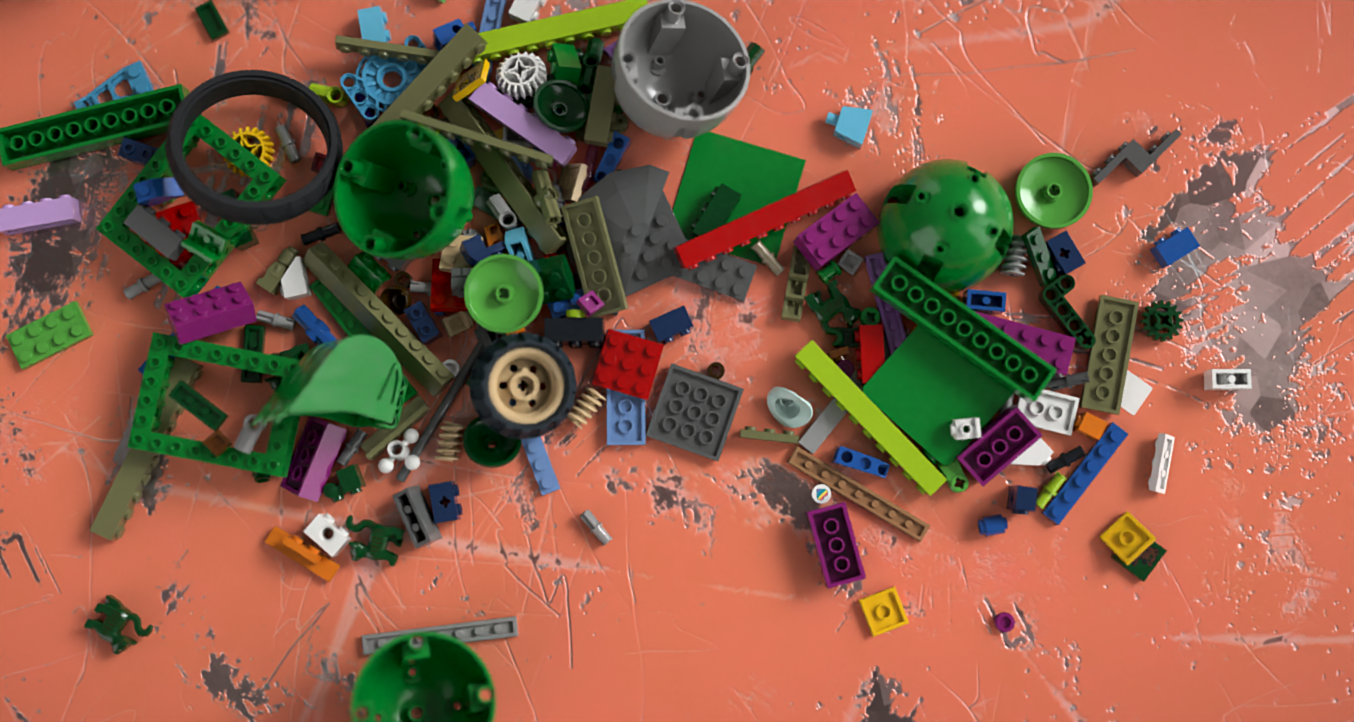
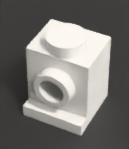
M979 418L952 419V424H950L951 436H954L956 440L981 438ZM965 425H967L969 428L968 432L966 433L963 432V427Z

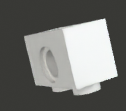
M1211 369L1204 371V390L1252 389L1251 369Z
M328 513L318 514L303 532L330 556L336 557L351 541L350 532L343 526L338 527L334 523L335 519ZM328 528L333 531L331 539H328L325 535Z

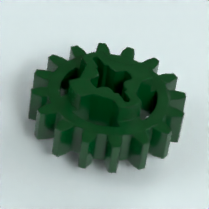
M1159 300L1157 303L1154 301L1150 303V306L1144 308L1146 312L1140 314L1144 317V320L1139 321V323L1145 326L1141 330H1147L1146 337L1152 335V341H1156L1158 338L1160 342H1164L1166 339L1168 341L1172 340L1173 336L1179 335L1177 330L1183 328L1179 325V322L1184 321V319L1179 318L1182 312H1176L1177 305L1171 307L1170 301H1167L1165 304L1163 300ZM1156 309H1164V310H1166V311H1165V312H1160L1159 310L1157 311ZM1159 330H1163L1164 332L1166 331L1167 333H1164V334H1163V333H1158V331H1159Z

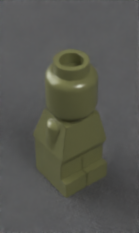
M292 246L284 248L278 256V262L275 261L267 269L265 276L259 278L256 283L271 294L277 295L280 285H282L281 279L295 257L298 256L299 251Z

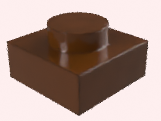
M845 346L829 351L827 355L831 360L834 359L835 362L846 359L845 356L849 354V350Z
M219 429L215 430L203 441L217 457L233 444Z

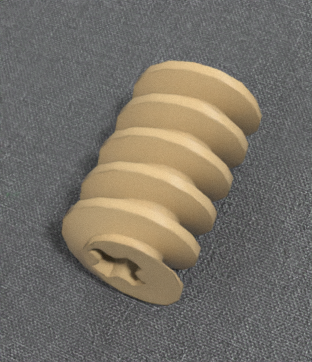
M585 387L587 394H580L582 400L576 399L575 402L578 406L573 405V412H569L567 415L568 419L581 429L583 428L580 423L587 424L585 417L592 418L590 411L597 412L595 405L602 406L600 399L606 401L593 388Z
M443 421L447 425L440 427L445 433L439 434V437L444 440L437 442L442 448L436 449V452L441 454V456H436L434 459L453 462L460 458L455 455V453L461 452V449L457 448L456 445L463 443L458 440V438L464 435L459 430H463L466 427L461 424Z

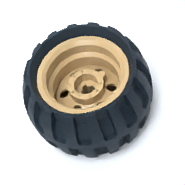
M532 333L509 334L489 344L476 359L470 375L469 390L471 401L480 419L495 432L515 439L540 437L558 427L571 411L577 390L575 371L566 353L551 340ZM511 365L517 366L516 372L510 371ZM532 365L537 368L535 373L530 372ZM521 380L523 384H526V388H523L522 391H520L521 388L517 387ZM503 381L507 383L505 389L499 387V384ZM540 383H544L546 385V388L544 390L539 389ZM511 399L516 400V405L513 407L509 405ZM532 399L536 402L534 407L529 406V401Z

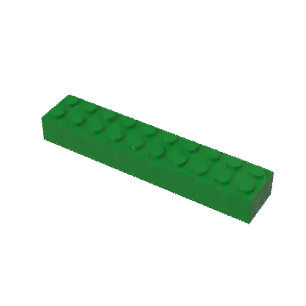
M177 84L0 128V157L2 166L15 171L120 145L124 137L136 141L165 134L174 111L189 94V90L182 84Z
M896 256L891 258L869 289L870 292L1028 403L1037 400L1057 371L1053 366Z

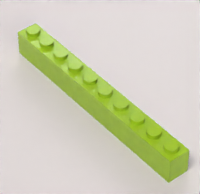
M625 0L480 32L478 34L488 44L485 50L472 60V65H477L484 59L496 61L503 56L509 55L510 57V54L515 56L518 52L527 51L532 53L543 47L550 49L552 43L572 44L575 40L579 39L589 40L597 35L608 36L615 31L622 32L629 18L637 10L647 5L648 2L647 0Z
M810 340L794 355L796 358L794 362L802 370L806 368L810 372L808 375L814 383L819 382L823 386L821 390L829 398L833 396L837 400L835 402L837 407L841 411L846 410L850 414L848 418L855 425L859 423L864 428L862 430L864 435L869 439L873 438L877 442L875 446L882 453L886 451L891 456L889 458L891 463L896 467L899 465L904 470L902 474L909 481L913 479L918 484L916 488L923 495L926 493L931 496L947 481L934 465L813 340Z

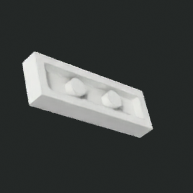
M1163 433L1158 434L1155 442V456L1152 459V473L1148 480L1150 491L1165 494L1175 440L1173 436Z

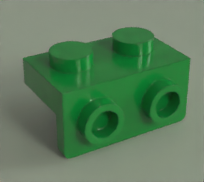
M196 220L192 224L188 238L182 240L180 245L189 252L199 255L204 261L215 263L224 259L230 238Z
M367 252L355 255L347 266L374 294L377 293L384 282L392 277Z

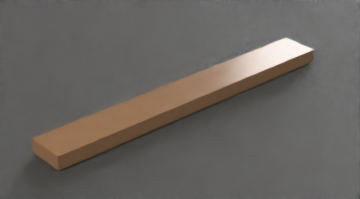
M796 446L787 462L919 542L922 541L930 527L929 524Z

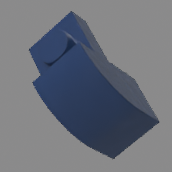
M480 235L462 241L459 249L465 261L470 266L475 267L487 257L504 254L507 247L504 241L486 248Z

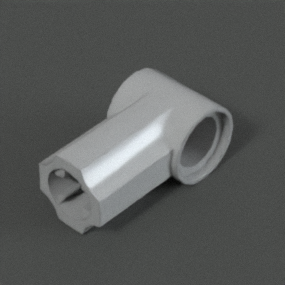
M500 193L491 196L486 204L506 231L518 228V218ZM512 217L513 222L510 225H505V220Z
M257 414L249 415L244 419V426L234 444L236 449L248 454L251 453L261 431L267 426V423L260 425L263 421L262 419L257 428L250 427L252 420Z

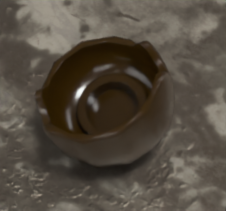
M392 286L385 288L381 293L380 300L395 315L405 314L403 310L411 306L412 298L405 288Z

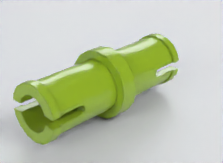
M1056 471V474L1048 484L1043 485V490L1036 498V505L1044 509L1049 500L1057 495L1056 491L1067 479Z

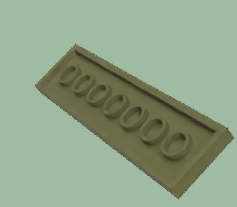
M401 109L399 117L402 120L427 127L440 133L448 140L454 141L457 138L462 141V144L473 147V144L481 147V150L487 152L496 150L500 156L506 158L514 156L517 157V161L529 164V161L536 164V167L545 170L548 167H553L554 156Z

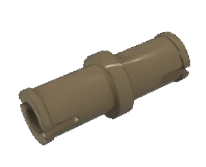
M760 240L751 247L761 258L762 264H766L775 276H778L785 269L774 257L775 254L770 252Z

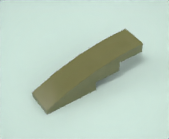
M795 244L792 252L781 320L800 323L810 263Z

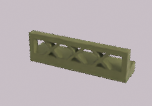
M420 395L402 409L399 423L395 428L379 429L360 445L367 453L365 456L369 460H375L387 449L390 442L398 440L407 429L412 428L432 411Z

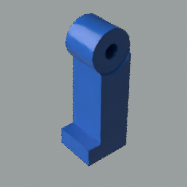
M614 131L613 140L609 142L608 148L594 175V182L598 183L610 172L616 171L625 151L631 143L629 137Z
M837 446L832 463L881 478H886L890 467L888 463L843 446Z

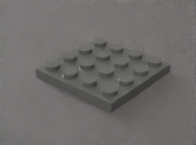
M671 363L646 436L719 461L744 389Z

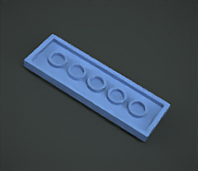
M615 330L645 339V330ZM607 389V445H646L644 399Z

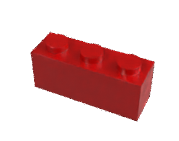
M883 324L859 325L857 330L854 331L855 342H858L855 357L856 361H859V369L856 370L857 380H860V385L866 384L885 363Z

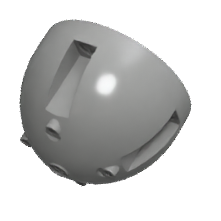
M688 0L655 1L637 10L629 18L618 38L611 66L612 76L615 80L614 92L618 103L627 117L645 132L665 140H670L672 137H682L685 139L697 137L711 131L725 121L743 98L750 79L748 52L741 37L732 25L710 8Z

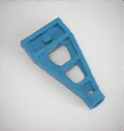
M137 61L120 69L85 97L74 101L76 109L88 107L86 103H89V106L100 104L98 95L106 90H110L113 100L153 91L154 87L143 63ZM123 80H128L133 91L132 94L123 97L118 96L115 87Z

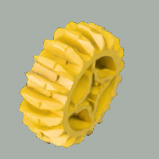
M246 126L245 131L239 128L238 134L232 131V138L247 150L251 149V153L258 157L261 154L259 159L271 167L268 162L274 161V158L270 156L275 154V150L271 149L274 143L269 142L271 138L268 135L265 136L263 130L259 131L256 127L251 130L249 126ZM248 139H257L261 144L251 145ZM224 158V161L228 163L227 167L233 169V173H239L241 177L247 175L228 159Z

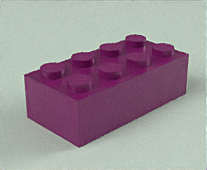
M855 193L797 235L793 243L814 270L818 271L871 232L880 222L859 195Z
M241 282L232 283L221 288L164 304L168 322L180 345L257 321L254 304Z
M1012 404L981 431V438H973L956 457L982 486H985L1043 435L1016 405Z
M840 502L807 511L806 516L826 587L829 589L866 579L846 503Z

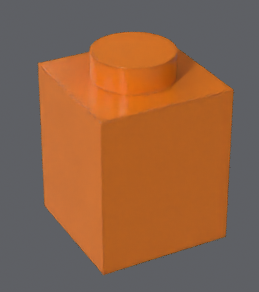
M1088 412L1081 413L1074 421V431L1094 441L1100 440L1108 422Z

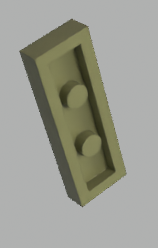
M745 426V430L741 429L739 437L798 444L799 436L794 435L795 432L783 431V434L775 433V429L764 428V432L756 431V427Z

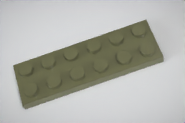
M594 196L561 206L584 294L593 290L605 304L602 309L590 317H600L629 309L599 197Z
M1105 295L1099 296L1093 328L1096 343L1089 350L1086 367L1090 383L1083 384L1079 408L1114 415L1120 414L1139 302Z

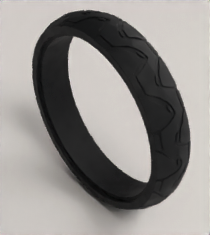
M263 70L228 72L200 84L177 106L169 122L165 148L168 165L175 181L184 194L204 211L221 219L246 225L280 223L293 219L312 209L333 187L336 173L343 157L341 132L327 104L302 83L285 75ZM242 95L270 96L297 106L312 118L324 136L327 145V155L317 175L306 186L295 193L269 201L238 200L222 195L206 186L194 175L183 156V144L191 124L203 111L225 99Z

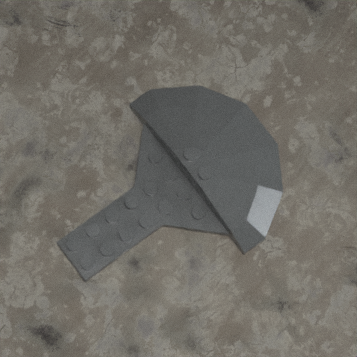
M652 165L610 172L578 199V201L594 196L599 197L625 297L673 275L735 299L745 300L757 265L727 254L723 255L721 252L716 254V259L706 263L705 260L699 262L697 268L692 270L681 268L673 247L689 240L685 239L663 191L669 175L668 171ZM569 240L565 245L570 269L576 283L580 288H583Z

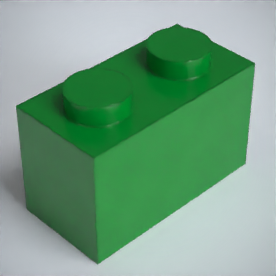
M552 43L551 50L547 52V62H550V71L554 75V79L578 83L582 67L575 46Z

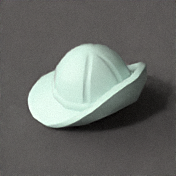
M777 386L773 387L767 395L769 411L785 427L798 428L807 424L812 418V406L795 392Z

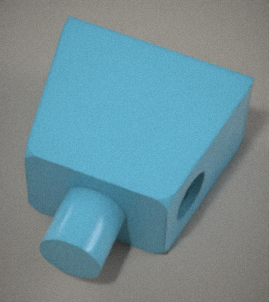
M842 106L839 115L828 112L825 123L836 126L833 133L835 137L860 149L873 110Z

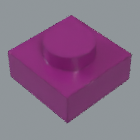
M593 290L579 298L576 302L588 317L602 309L605 305Z

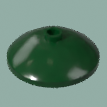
M565 80L547 81L537 89L533 99V107L538 119L552 130L566 133L580 129L588 119L589 101L584 92L571 82Z
M477 417L468 424L464 431L463 447L467 456L476 464L483 467L496 468L504 466L515 459L521 448V439L503 436L489 428L480 417Z

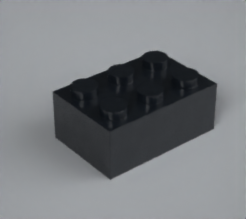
M603 317L545 318V338L551 340L560 348H563V345H569L570 348H582V345H588L589 348H601V345H604L605 321Z

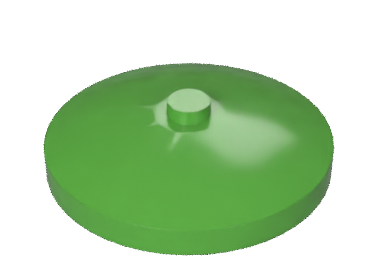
M1046 153L1035 157L1023 167L1015 183V199L1021 213L1031 223L1046 229H1062L1074 224L1084 216L1092 201L1093 187L1087 170L1076 159L1061 153Z
M497 254L483 259L471 270L465 283L464 298L470 315L478 324L493 332L510 333L526 327L536 318L543 304L544 289L538 272L529 262L515 255Z

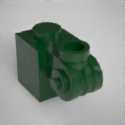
M353 464L336 471L340 481L339 485L328 483L323 491L325 496L332 499L333 503L344 499L343 495L347 493L354 495L361 492V488L365 487L366 484L358 464Z

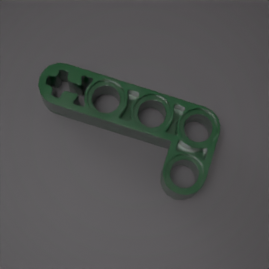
M1064 274L1039 292L1038 298L1065 335L1076 338L1074 346L1078 350L1084 351L1095 345L1096 338L1064 297L1075 286L1074 278L1071 275ZM1061 280H1065L1068 283L1067 289L1061 286ZM1046 291H1049V292L1052 293V295H1053V299H1052V300H1049V299L1046 298V296H1045ZM1058 306L1064 308V315H1060L1058 313ZM1070 321L1076 324L1075 331L1070 329ZM1084 338L1087 339L1086 344L1082 343Z

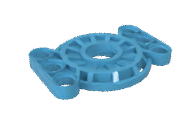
M410 35L405 39L406 46H408L410 41H416L419 44V48L427 49L418 36ZM376 55L364 56L358 65L356 75L351 73L341 76L340 84L362 118L368 123H373L379 118V112L384 113L429 63L421 65L416 63V61L408 60L407 62H402L396 58L382 59ZM388 72L398 73L401 77L400 85L394 88L387 87L383 83L384 75ZM352 79L355 83L352 87H346L344 81ZM357 94H363L365 100L363 102H356L354 97ZM366 110H375V116L367 117L365 115Z

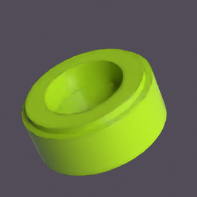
M580 309L566 310V318H585V313Z

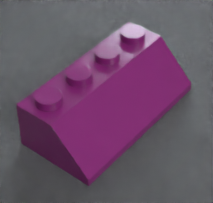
M309 416L292 456L288 476L283 478L280 486L297 496L318 502L319 497L323 493L326 480L331 474L333 463L338 457L341 444L345 440L347 430L323 419Z

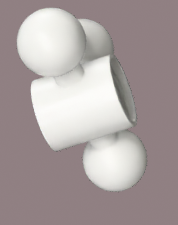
M407 429L404 432V440L402 442L394 440L389 443L387 452L390 456L381 459L378 463V468L382 473L391 472L394 468L393 462L395 460H405V466L409 470H415L420 466L419 457L410 455V449L407 446L409 443H415L418 440L419 433L416 429ZM402 447V451L396 455V449Z

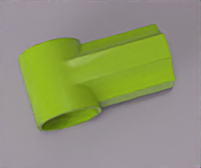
M311 83L309 89L316 93L324 103L342 108L349 101V98L340 87H329ZM341 93V97L338 100H334L335 96Z

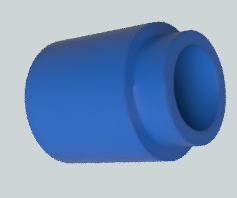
M1001 514L982 517V519L977 521L980 535L1005 533V529H1008L1006 517H1002Z

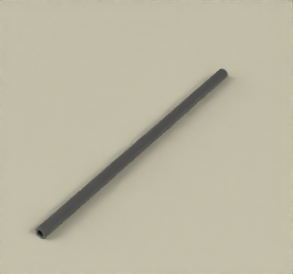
M487 329V332L491 339L494 332ZM481 340L477 342L410 455L420 457L472 371L476 359L481 354V348L484 347ZM405 463L396 476V479L401 482H405L411 470L406 468Z

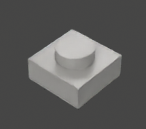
M847 249L837 266L853 276L863 258Z

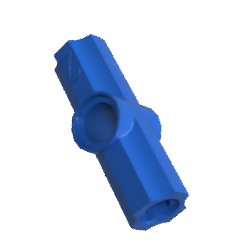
M302 305L294 311L292 316L306 330L305 333L316 344L338 340L330 332L331 329L320 318H317L306 305Z

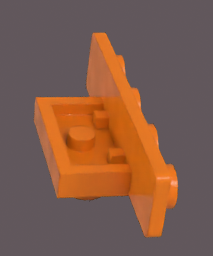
M277 526L273 527L265 540L266 544L326 581H332L340 568L339 564L321 554L317 547L313 545L308 546L303 543L304 540L299 536H292Z

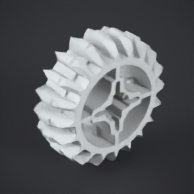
M525 51L523 54L518 52L515 56L510 54V58H504V63H499V68L496 69L497 85L502 90V93H507V95L515 97L517 100L520 97L526 99V96L529 95L533 97V93H536L537 89L547 82L545 64L539 56L535 57L533 53L528 55Z

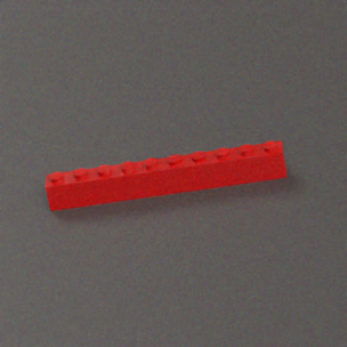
M845 170L677 245L673 249L681 268L692 270L699 266L698 263L703 260L707 263L716 259V254L722 252L725 255L734 251L733 247L736 245L743 247L751 243L750 239L754 237L760 239L767 236V231L769 230L778 231L785 227L784 224L789 221L793 224L802 220L801 216L805 214L808 216L819 212L818 208L822 206L826 209L835 205L834 201L840 198L841 201L847 200L852 196L851 193L857 190L849 171Z

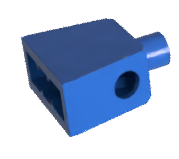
M460 19L433 29V44L437 50L441 51L464 26ZM472 21L467 23L475 31H477L476 26Z

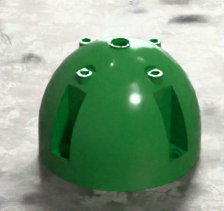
M389 120L378 123L365 130L352 142L339 164L334 184V205L338 221L351 242L371 255L394 260H415L434 255L453 243L464 230L466 222H470L473 217L471 209H473L474 185L465 159L451 142L427 127L405 120Z
M935 160L913 168L894 184L880 208L878 216L880 223L877 225V235L881 252L884 253L887 264L891 258L896 256L947 293L962 292L981 283L1002 263L1013 237V211L1005 190L987 171L982 173L968 166V162L962 160ZM918 195L922 196L923 200L918 199ZM894 199L897 203H888V200ZM954 209L961 210L963 216L960 218L955 216ZM936 248H940L942 253H938Z
M436 632L406 634L383 645L363 666L352 692L350 706L351 721L376 722L377 715L381 719L379 722H494L496 712L494 683L482 659L462 641ZM414 638L419 639L421 647L414 648L411 645V640ZM410 670H414V671H415V675H414V676H411V675L409 674V671H410ZM482 690L489 692V700L486 701L480 697ZM457 703L459 705V709H455L453 707V704ZM359 709L365 710L367 717L363 720H359L355 716V712ZM419 709L421 717L418 719L413 718L411 710Z

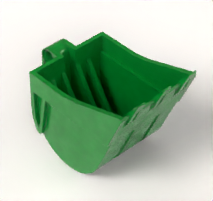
M355 335L322 343L310 349L303 356L287 379L277 388L257 414L250 427H253L262 419L263 421L260 425H264L273 417L272 424L282 417L313 416L329 419L355 428L370 426L380 430L393 429L400 420L408 380L402 374L401 365L398 363L392 350L375 337Z

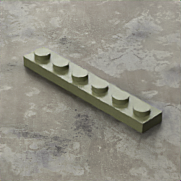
M336 35L335 39L336 49L343 53L356 52L362 56L376 55L382 59L396 58L402 62H407L408 60L416 61V63L421 65L430 63L440 52L439 50Z

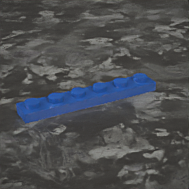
M1111 422L1103 432L1100 440H1097L1059 489L1057 495L1052 498L1042 511V514L1056 525H1059L1121 445L1128 433L1114 422Z

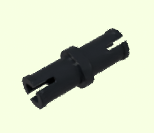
M338 222L325 227L319 226L314 231L301 234V239L305 246L317 241H326L328 237L341 234V228Z
M1079 445L1067 453H1061L1059 457L1048 462L1045 466H1047L1046 468L1049 473L1053 474V472L1065 466H1071V463L1086 455Z

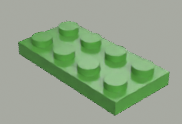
M77 301L6 335L23 370L94 336Z

